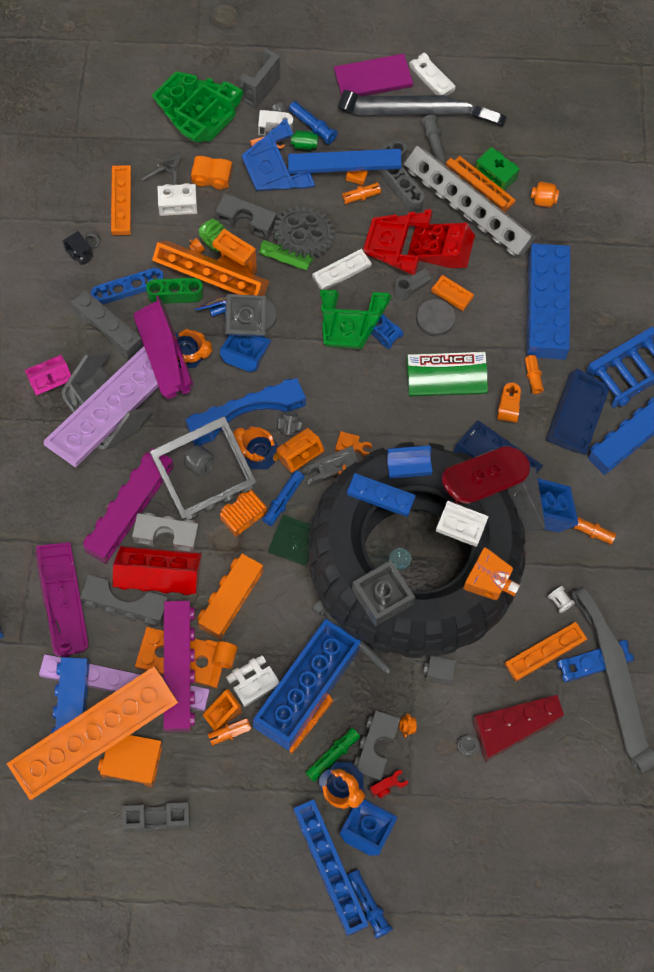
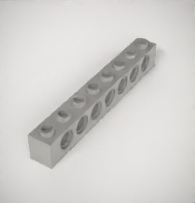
M416 146L404 163L411 175L414 177L418 175L422 178L421 182L428 188L432 186L436 190V195L442 199L447 198L450 201L449 205L454 209H461L464 212L463 216L471 222L473 220L479 224L477 227L485 233H491L493 235L492 239L500 245L502 243L507 246L506 250L512 255L523 256L536 239V236L423 147ZM428 164L429 170L427 173H424L423 168ZM442 175L443 182L438 184L437 178ZM456 186L457 193L453 196L451 190ZM468 197H470L472 200V203L469 207L465 205V201ZM484 208L486 215L484 218H481L479 213ZM496 220H499L500 227L499 229L495 230L494 222ZM513 231L515 238L509 241L508 234Z

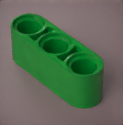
M197 278L154 279L146 285L148 300L151 303L157 301V295L164 304L195 303L202 300L204 295L202 282Z

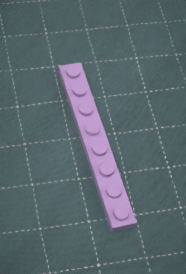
M44 655L39 676L59 681L60 675H57L56 669L57 663L61 662V658ZM90 664L88 687L116 692L140 676V674ZM191 686V691H195V704H191V709L205 712L210 689Z

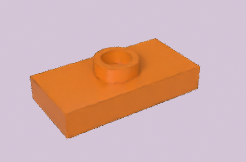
M444 275L439 278L431 290L432 293L461 311H464L474 298L473 293Z

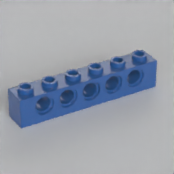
M311 800L295 807L294 815L346 936H351L368 928L367 920L315 801Z

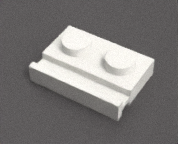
M447 501L436 532L477 547L489 516Z

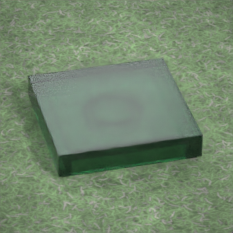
M283 515L268 553L306 567L309 561L308 544L311 525Z

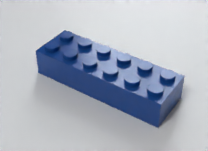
M532 243L528 263L527 356L535 355L536 358L566 360L570 345V246Z
M325 619L254 717L253 728L289 751L359 652L361 641Z

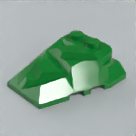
M176 71L152 94V97L182 135L194 142H202L203 140L209 142L235 117V108L240 104L243 90L229 82L223 81L222 84L214 83L213 79L207 78L206 81L199 80L196 75Z

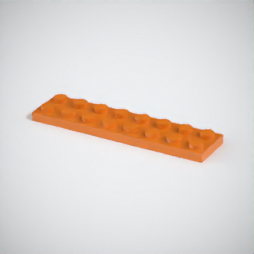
M153 666L6 764L29 800H32L176 705L178 700L156 666Z

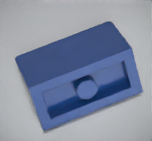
M431 446L388 449L387 466L389 479L432 475Z

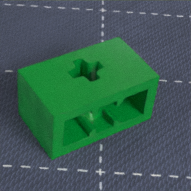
M492 147L477 160L475 167L504 191L517 180L520 170L514 162H510L500 151H496Z

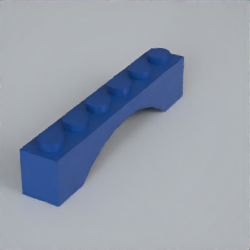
M297 378L286 379L279 385L267 386L260 392L249 393L244 398L238 400H230L220 407H211L204 413L192 414L185 419L186 427L190 433L225 416L227 423H229L234 418L255 410L294 411L306 406V397ZM221 427L193 440L194 446H201L214 441L222 430Z

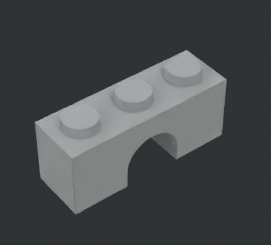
M137 513L132 535L134 543L154 547L156 538L160 534L169 533L174 536V550L195 553L199 535V525L195 521L188 519L179 521L170 516L161 518L155 517L152 513Z

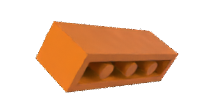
M241 554L239 559L235 558L230 566L232 570L228 576H223L219 583L221 587L218 592L212 593L208 601L210 603L206 610L203 609L197 618L199 628L219 640L224 636L264 572L262 564L244 554Z

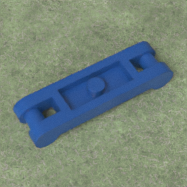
M628 641L618 642L624 651L626 662L634 661L633 654H630L628 650ZM601 648L557 662L558 668L563 672L562 678L564 683L606 670ZM574 665L576 672H571L569 666Z

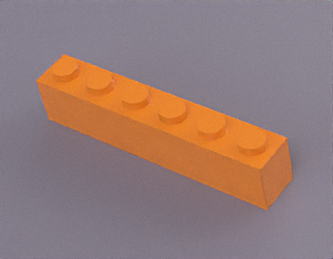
M167 240L157 242L152 261L238 295L265 296L269 280Z

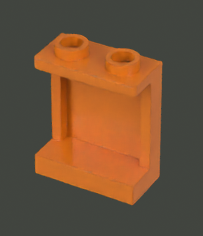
M223 229L212 242L213 247L221 251L218 261L255 275L257 272L256 248Z
M129 735L105 751L104 758H100L98 771H101L100 775L102 778L111 777L142 783L147 787L153 788L163 744L159 740Z

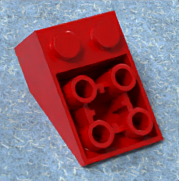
M468 223L430 224L429 228L415 226L407 255L418 256L421 262L446 268H467L475 234Z

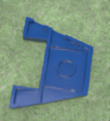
M287 119L280 122L263 139L259 140L242 154V160L256 191L315 187L310 173L289 175L276 145L277 142L293 136Z

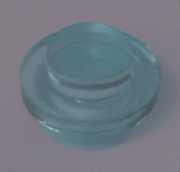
M397 548L390 553L389 561L393 562L397 570H403L410 565L411 555L406 549Z

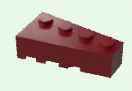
M558 695L475 716L473 725L485 763L559 722L564 713Z

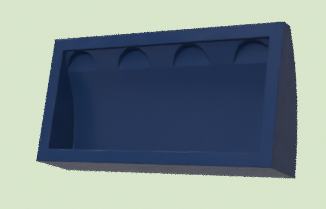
M578 368L572 371L566 382L546 441L566 450L586 455L608 395L609 387Z
M477 420L456 444L453 452L458 454L461 451L474 458L503 446L519 448ZM523 452L527 456L530 466L536 468L538 474L543 465Z

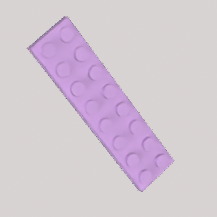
M142 347L44 440V446L76 468L116 429L128 411L138 408L159 387L145 347Z

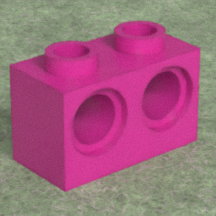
M62 355L24 370L36 395L67 383L71 377Z

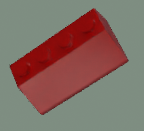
M120 546L113 563V587H119L123 590L131 588L141 591L154 590L162 593L176 592L183 595L196 594L199 584L202 553Z

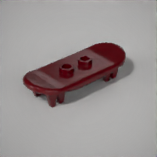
M503 446L446 468L442 473L443 486L455 498V504L460 505L461 502L469 504L524 482L530 472V462L527 456L519 449Z

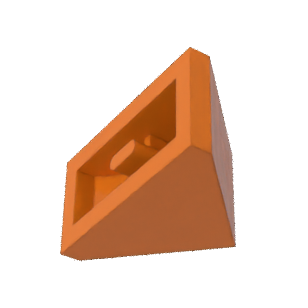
M227 689L202 715L212 729L216 731L240 715L242 710L241 705L230 690Z

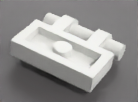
M262 655L256 659H250L248 664L239 669L238 667L235 668L231 674L226 676L229 684L236 680L239 682L237 686L233 687V690L244 707L271 692L280 683L270 666L263 670L260 668L262 664L266 663ZM252 670L256 673L252 677L245 680L244 675H246L247 673L251 672Z

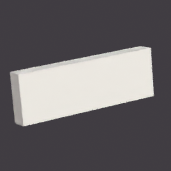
M360 249L313 273L312 277L321 290H326L371 267V262L364 251Z

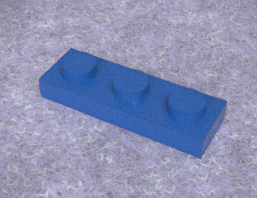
M354 473L347 491L348 496L406 517L410 513L416 496Z

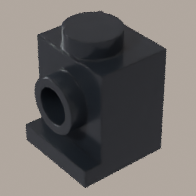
M79 231L62 240L65 251L69 253L73 260L76 259L80 265L89 262L93 258L90 245Z

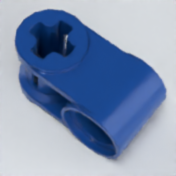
M384 314L378 320V323L381 325L375 326L371 333L387 349H390L398 338L403 337L402 330Z

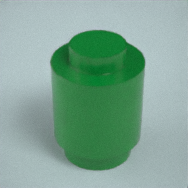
M296 130L295 134L291 137V145H294V149L312 151V149H317L318 134H313L314 132Z

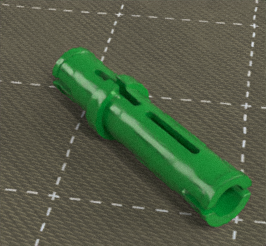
M351 727L343 737L333 742L334 745L305 772L306 775L315 782L343 754L346 755L348 753L347 750L361 738L357 731Z

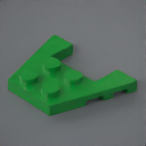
M321 290L324 345L326 347L362 349L392 296L389 293L373 292L368 311L336 309L339 293L336 290Z

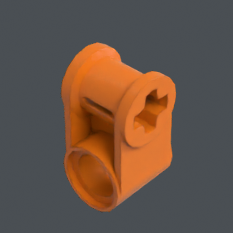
M508 383L504 386L497 420L517 423L521 388L516 383Z

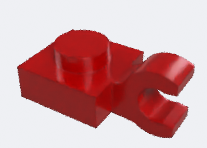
M402 770L396 771L393 776L370 787L369 792L372 798H384L391 793L390 789L392 787H406L408 780L402 783L397 781V777L403 773Z

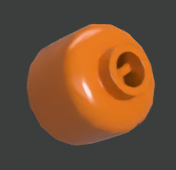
M539 182L537 187H533L531 198H534L536 206L551 208L553 204H557L559 190L555 184Z

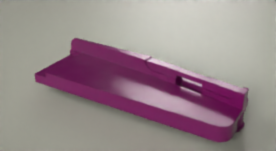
M157 295L156 302L133 313L160 391L165 398L171 399L177 396L176 392L180 390L183 394L189 393L191 391L189 386L190 384L193 386V380L164 303ZM177 357L180 358L181 368L179 367Z
M71 543L36 546L35 556L53 653L62 658H68L72 654L84 653L88 648V639ZM56 620H57V622H58V625H59V628H60L61 633H59V630H58V627H57V624H56Z

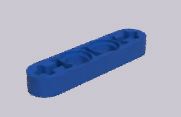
M152 268L93 287L91 295L104 305L146 292L147 284L145 283V278H147L148 282L154 280L152 277L154 275L158 279H164L163 272L158 268ZM135 280L142 282L140 287H133L131 284ZM116 286H122L124 288V290L121 293H115L113 291V289ZM101 292L103 297L99 298L97 293Z

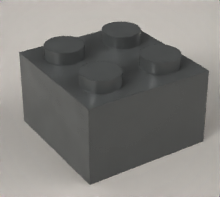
M391 560L355 580L352 585L353 593L375 627L409 608L414 603L415 596Z

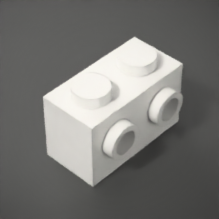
M185 183L182 185L166 184L157 186L160 216L197 214L195 184Z

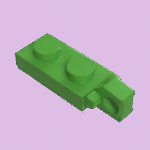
M265 240L261 243L259 251L260 254L266 257H272L280 262L288 263L304 270L309 268L314 259V256L311 258L309 254H306L305 258H303L302 254L296 257L295 252L288 254V248L282 250V245H276Z

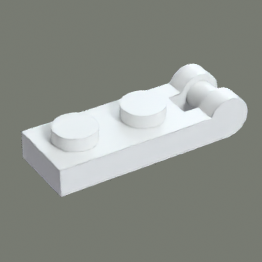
M422 53L418 59H413L409 62L412 71L436 95L448 96L455 91L456 86L429 60L426 53Z

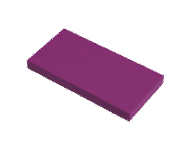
M404 53L334 67L341 96L343 90L354 92L360 96H367L413 87V81Z

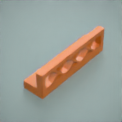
M458 156L455 160L450 158L446 162V166L504 212L515 203L516 200L461 156Z

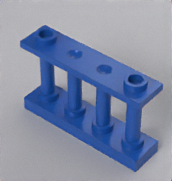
M653 327L590 363L587 368V374L592 377L595 375L600 376L616 396L611 405L613 409L619 405L623 407L632 397L654 385V373L638 353L639 349L644 347L654 356ZM627 356L629 358L632 357L647 379L638 383L623 364V359ZM610 366L616 367L632 388L623 393L606 372L607 368Z

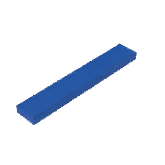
M401 149L288 154L289 174L402 169Z

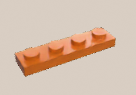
M131 165L112 166V235H131Z
M574 622L508 660L504 665L515 682L586 642L587 638L578 624Z

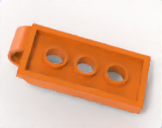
M146 627L135 664L136 669L147 671L156 666L160 674L164 675V657L159 658L155 655L157 649L164 648V631ZM195 639V641H191V649H195V662H191V670H195V683L217 689L222 669H231L233 667L238 647L223 641L215 642ZM199 658H206L208 664L206 667L200 668L196 665V661Z

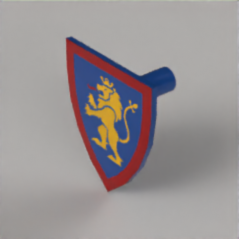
M226 295L208 301L194 309L200 310L222 304L210 309L212 317L226 311Z

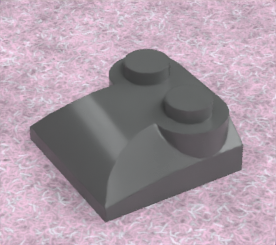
M226 294L225 334L248 337L265 336L266 296Z

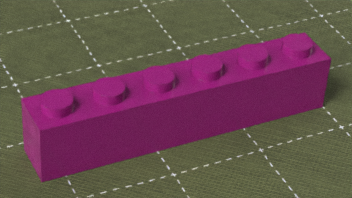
M148 452L143 455L138 469L135 468L131 472L128 483L122 485L116 500L109 503L104 517H100L97 520L92 534L89 533L83 541L85 552L104 564L108 563L135 524L137 513L142 514L163 484V480ZM163 454L159 456V459L167 475H169L174 468L173 460Z
M164 601V680L178 700L176 705L164 712L165 733L191 732V726H195V713H191V704H195V691H191V683H195V670H191V662H195V649H191V641H195V628H191V620H195V607H191L190 601Z

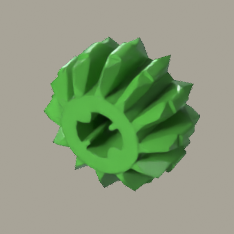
M212 218L203 223L199 228V236L210 250L219 251L213 247L212 242L225 229L224 225Z

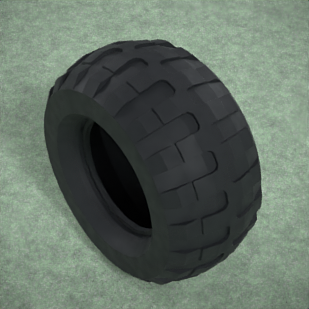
M414 442L399 443L395 448L418 447L422 445L414 446ZM436 443L428 444V446H431L432 475L389 479L387 466L388 449L385 450L384 448L377 449L366 455L360 462L351 464L338 475L334 484L328 487L322 495L310 526L308 553L311 578L326 611L355 639L369 643L372 648L380 652H394L409 658H422V656L434 654L441 656L455 652L456 649L465 645H471L481 639L503 618L515 596L502 591L498 600H493L463 589L484 547L513 568L509 577L510 580L520 584L525 569V533L517 517L515 504L506 490L469 504L461 502L460 506L489 516L477 547L462 542L466 555L464 570L453 581L443 587L429 591L411 590L415 596L412 606L376 627L374 626L353 593L352 585L355 580L375 570L368 557L365 545L370 532L382 520L396 513L348 496V488L354 473L416 495L410 511L427 512L441 518L447 501L455 502V498L443 486L442 473L446 468L472 457L461 451L457 454L445 450L444 445Z

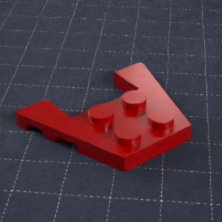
M427 209L423 213L408 212V215L397 216L395 214L372 218L363 248L364 253L407 273L416 275L419 257L402 255L401 253L409 226L429 228L433 215L432 209Z

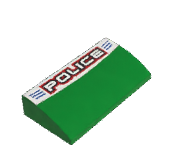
M486 352L407 354L409 397L488 393Z

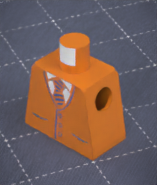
M484 547L463 589L498 600L502 591L515 596L520 584L509 579L513 568Z

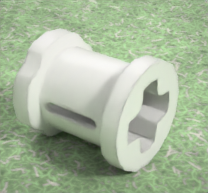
M563 586L557 588L548 596L557 605L560 614L575 604L574 600H570L564 592L565 588Z

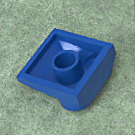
M229 335L220 349V355L222 360L229 365L248 372L256 371L271 343V339L263 336Z
M363 800L358 807L352 809L340 832V836L345 843L367 855H379L398 817Z

